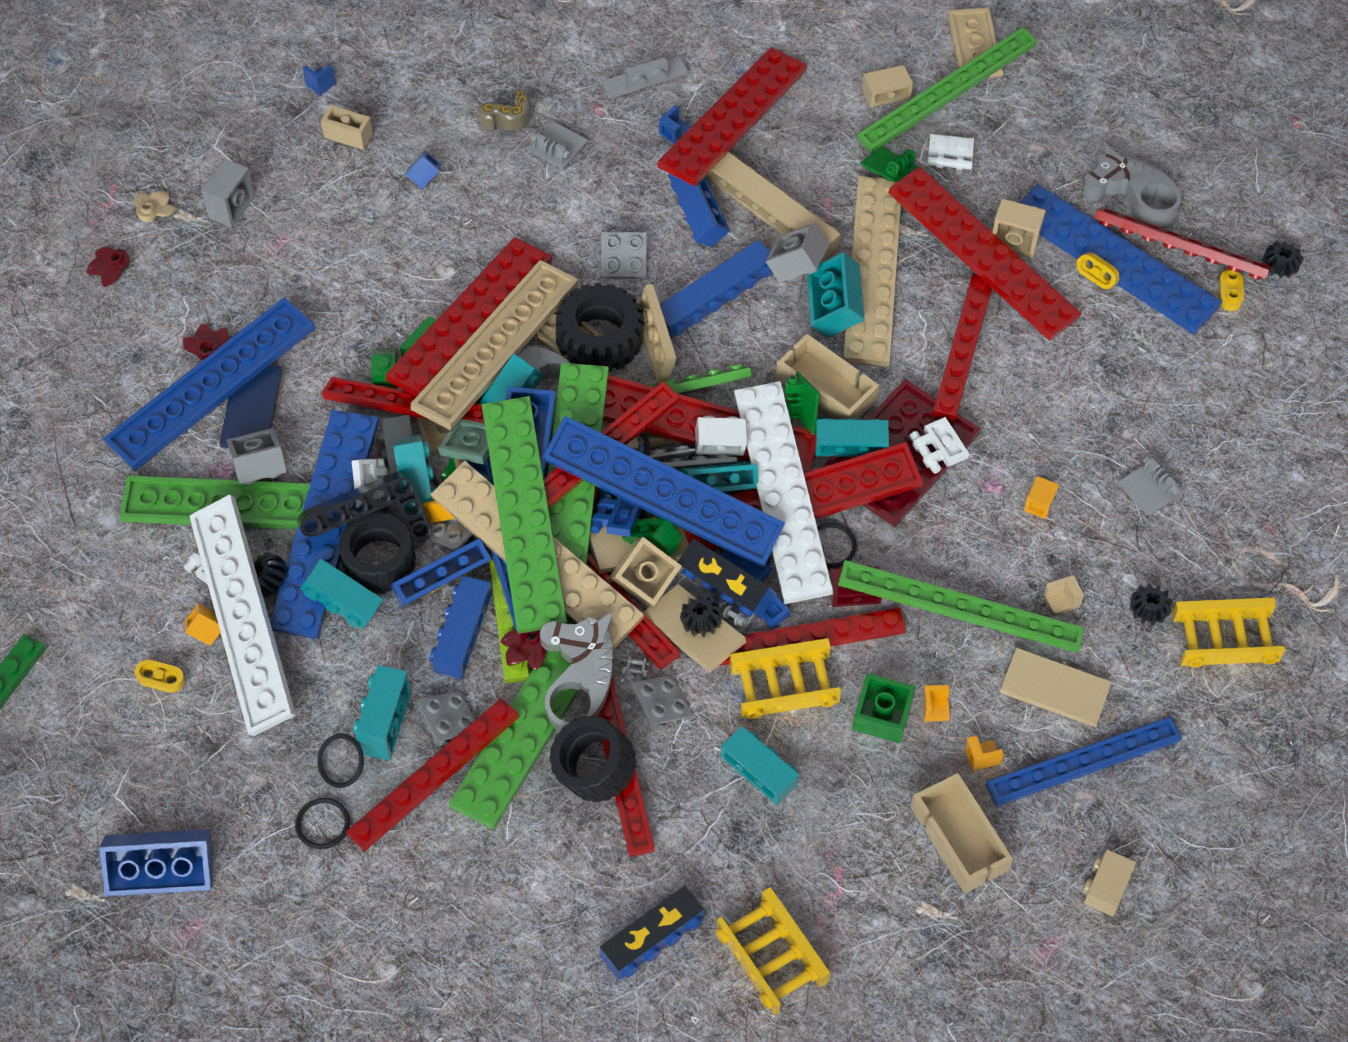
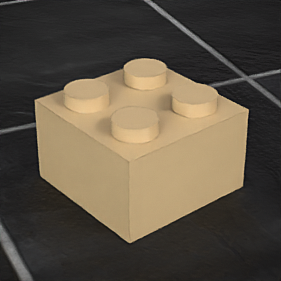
M1002 199L992 233L1016 254L1033 258L1040 238L1046 210Z
M640 537L634 540L608 579L646 607L655 606L682 566L647 539Z

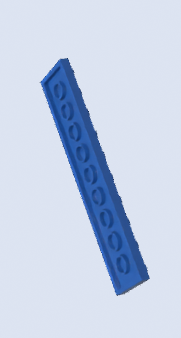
M1039 184L1019 202L1046 210L1040 236L1076 259L1088 252L1096 254L1118 270L1119 281L1116 285L1195 335L1220 308L1221 300ZM1088 260L1089 264L1093 266V263Z
M285 297L106 435L103 438L105 444L135 472L315 330L314 323Z
M338 410L331 411L303 511L355 489L352 461L369 459L379 425L378 417ZM356 500L350 503V508L355 509ZM332 509L327 513V517L335 518L339 511ZM308 519L305 521L304 526L311 528L316 524V520ZM348 523L315 537L303 535L298 525L287 562L288 571L285 574L287 578L284 579L283 586H280L270 621L272 631L313 639L319 638L327 609L318 600L309 599L300 588L320 559L338 569L341 560L338 544L342 530L346 528Z
M564 416L543 456V461L662 519H666L670 523L761 567H764L785 525V522L567 416Z

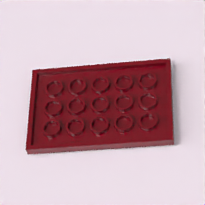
M904 379L867 419L888 420L889 447L907 442L923 481L922 487L863 505L893 527H896L950 468L941 460L938 462L941 470L934 474L923 463L924 458L920 452L916 451L912 446L913 441L909 437L912 432L917 431L920 436L926 435L924 426L942 418L932 416L936 399L907 379ZM958 413L955 421L948 420L966 449L980 434L981 429ZM932 444L927 446L931 453L936 451ZM832 456L823 467L855 457Z

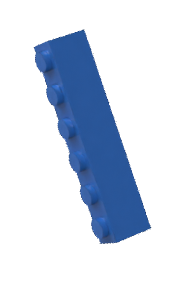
M757 240L662 302L660 307L670 339L680 336L687 328L693 324L700 323L711 312L718 311L726 302L736 299L740 293L746 289H751L764 277L767 278L772 275L773 272L765 262L770 251Z

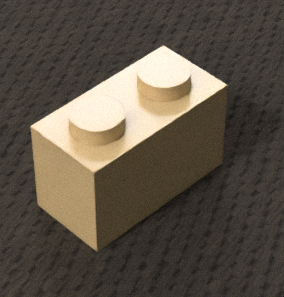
M905 65L863 74L862 90L870 107L911 98L913 83Z
M330 105L321 119L324 138L364 150L373 135L370 117Z
M1106 850L1103 858L1098 856L1092 871L1097 872L1094 880L1088 878L1082 892L1087 894L1084 904L1114 916L1136 862L1110 850Z

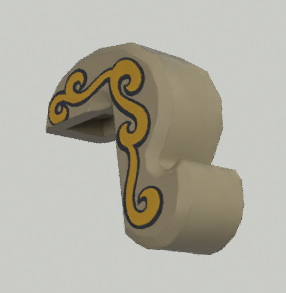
M518 90L514 106L483 103L478 108L480 126L487 130H494L496 124L509 131L521 129L530 118V100L528 95L524 91Z

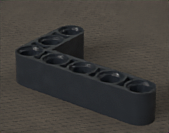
M401 471L389 474L304 510L298 516V525L303 535L315 537L396 502L414 540L425 541L432 532L411 479L405 472ZM398 481H407L403 489L395 488ZM375 491H384V495L381 498H372ZM353 500L362 501L358 508L349 507ZM407 503H416V506L413 510H404V507ZM336 509L339 511L335 518L327 517V513L330 510ZM308 519L316 520V524L311 528L304 526L305 521ZM417 524L425 525L421 532L413 531Z

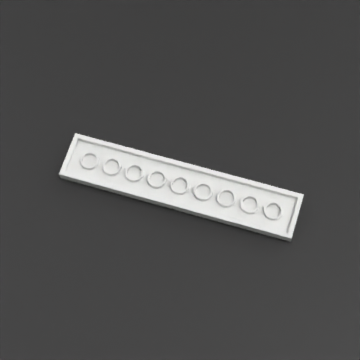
M781 381L734 390L740 419H746L747 450L750 463L757 464L758 483L756 485L762 512L785 522L772 549L784 604L833 595Z
M228 495L189 515L247 732L249 735L255 736L296 716L236 499L232 495Z

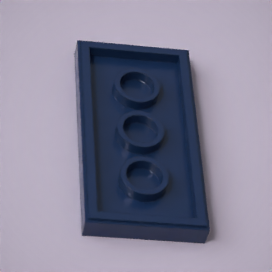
M268 366L228 397L220 438L221 447L228 448L227 439L272 428L282 376L281 367Z

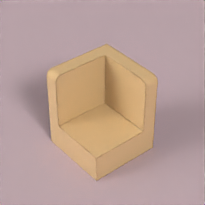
M1072 575L1047 583L1043 596L1052 614L1057 615L1079 608L1084 594L1075 576Z

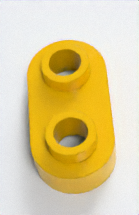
M1088 252L1078 258L1076 265L1080 274L1099 287L1110 289L1118 283V270L1096 254ZM1088 260L1093 263V266L1089 264Z
M1230 269L1223 271L1219 279V300L1222 301L1221 306L1225 310L1236 311L1241 308L1244 301L1243 276L1240 272Z
M143 660L137 664L134 670L139 684L164 692H177L185 683V677L180 668L158 661ZM148 673L153 674L151 677H145ZM172 679H175V680H176V682H174V683H172V684H169V681H170V680H172Z

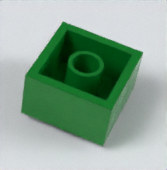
M867 673L854 714L852 730L901 744L916 686Z

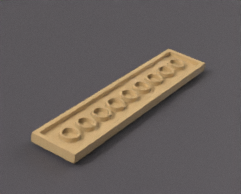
M858 177L852 259L860 264L865 320L846 329L843 360L853 364L889 367L901 204L888 193L889 188L895 183L886 178Z
M540 260L413 400L411 410L452 430L495 381L513 353L517 355L558 309L563 298L567 295L569 296L570 292L578 286L579 279Z
M464 461L431 494V497L506 562L495 487ZM553 537L565 614L576 624L586 620L587 617L599 621L607 614H611L612 621L608 632L611 637L613 651L641 622L644 614Z

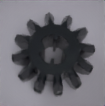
M1284 240L1282 244L1275 241L1273 245H1269L1262 260L1264 264L1272 266L1271 276L1277 274L1281 279L1283 275L1290 278L1292 274H1296L1299 271L1303 256L1300 255L1301 249L1295 248L1294 243L1289 245Z
M265 552L263 555H258L257 560L253 563L262 594L270 596L272 592L277 593L279 586H283V581L287 578L285 574L288 571V567L286 566V561L281 557Z
M1150 583L1146 585V588L1140 585L1136 592L1131 595L1129 608L1131 611H1134V618H1142V624L1146 621H1149L1151 626L1155 625L1156 621L1162 624L1172 611V599L1168 598V591H1160V585L1156 588H1153Z
M698 595L696 600L689 598L688 604H682V612L680 613V620L683 623L686 632L691 631L694 637L699 633L703 637H705L707 632L714 634L715 628L721 627L722 610L717 600H712L709 595L704 599L700 595Z

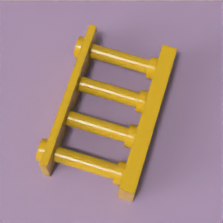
M1275 598L1176 602L1172 611L1173 622L1184 623L1189 649L1183 653L1180 661L1181 666L1196 668L1202 665L1262 662L1264 664H1274L1280 662L1285 652V646H1273L1268 618H1271L1276 608ZM1243 619L1258 620L1263 647H1248ZM1219 620L1233 621L1238 648L1223 647ZM1194 621L1209 622L1213 649H1199Z
M829 639L730 654L729 666L731 674L738 673L741 675L747 701L741 703V719H757L767 714L816 706L830 707L840 703L841 688L830 687L824 662L825 659H829ZM812 661L815 664L821 690L806 692L800 664ZM787 665L791 670L796 694L781 697L775 668ZM763 669L766 672L771 698L756 700L750 672Z
M771 887L761 893L760 907L729 926L722 916L717 919V930H715L718 939L722 944L726 943L760 992L759 998L763 1006L767 1010L771 1009L775 1015L780 1013L781 1003L779 999L808 981H816L819 987L829 982V970ZM764 916H771L776 923L774 925L775 928L742 947L734 935ZM780 937L782 939L786 938L790 944L789 950L757 969L749 956ZM800 959L805 965L804 972L772 991L764 977L790 961Z

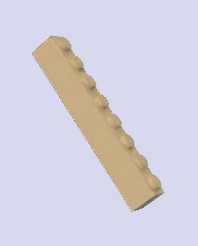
M728 152L706 175L710 182L781 234L816 222L829 242L825 256L820 263L825 261L839 248L841 234L836 228L826 224L818 215L807 210L803 204L796 202L785 191L774 186L769 179L763 178L751 166L741 162L736 155Z

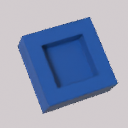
M775 596L761 619L772 630L791 616V613L783 602Z

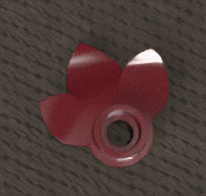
M100 248L95 252L96 259L89 263L86 272L88 275H101L102 285L107 287L117 281L121 276V271L129 266V255L123 249Z
M201 324L194 337L183 338V345L188 352L197 354V357L203 361L229 340V332L225 327L214 333L208 326Z
M512 630L503 636L501 643L508 647L506 651V663L508 666H513L527 660L529 666L533 670H537L543 664L546 651L540 642L541 630L520 634L517 633V630ZM531 634L537 635L533 640L528 639V636Z

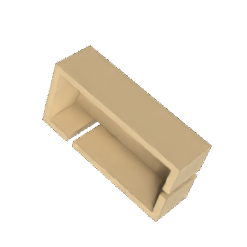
M808 334L793 346V351L790 349L777 362L776 379L785 385L788 377L796 376V371H799L819 391L820 403L818 404V409L833 420H847L850 418L859 420L878 400L879 384L865 374H862L860 376L859 389H857L859 370Z
M959 773L913 795L910 808L922 827L926 825L925 832L964 894L983 885L986 877L990 881L1010 870L1013 861L1012 856Z

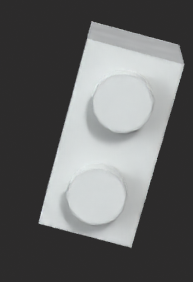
M698 417L695 427L696 454L744 455L747 446L746 419H738L737 417Z

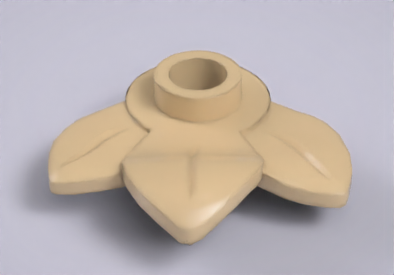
M155 191L151 195L141 192L134 199L136 215L143 222H152L157 216H169L176 211V207L168 204L170 195L166 191Z

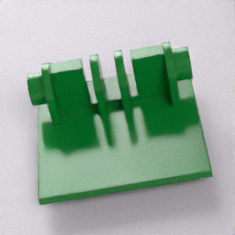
M880 147L860 162L869 171L876 172L894 183H897L907 176L909 172H913L918 168L914 164L915 152L910 149H906L903 154L897 155Z
M796 371V376H789L785 381L784 397L790 421L792 422L794 418H797L814 435L816 419H818L817 409L820 403V393L799 371Z

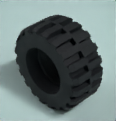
M595 283L593 286H589V284L583 285L580 290L576 288L570 292V296L567 295L563 298L561 305L558 306L556 315V343L560 348L562 356L567 354V360L571 364L608 366L609 372H611L613 368L618 370L624 367L625 362L629 364L634 359V355L636 356L639 353L643 343L644 315L642 314L640 304L636 303V298L633 295H627L626 290L621 287L617 289L612 284L605 286L601 285V283ZM601 319L614 323L619 330L607 336H594L583 331L580 326L583 321L588 322Z

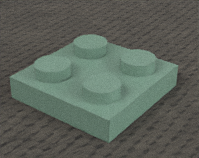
M460 419L438 447L439 455L484 464L489 457L485 424Z

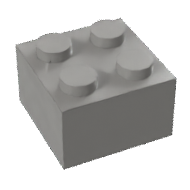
M225 159L215 169L213 176L202 187L209 219L231 228L234 226L255 197L249 168Z
M815 222L780 235L765 262L779 283L786 280L792 281L800 275L812 274L819 268L829 242Z
M273 428L226 440L239 484H252L258 479L266 477L275 478L280 476L281 473L286 472L281 446Z

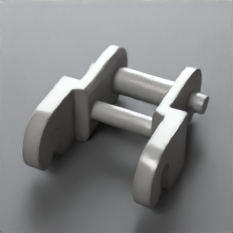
M629 655V659L625 661L628 663L627 667H623L621 684H625L626 675H629V672L640 673L643 680H647L648 670H645L646 665L649 666L647 657L644 660L632 659V655ZM631 664L641 665L642 670L630 668Z

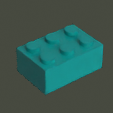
M842 252L819 264V268L814 273L807 274L811 326L829 338L865 320L860 264L845 252Z
M377 665L375 674L371 673L369 677L368 688L370 689L368 695L362 699V714L360 719L357 718L355 720L353 733L356 734V740L359 742L365 756L390 761L412 693L407 671Z

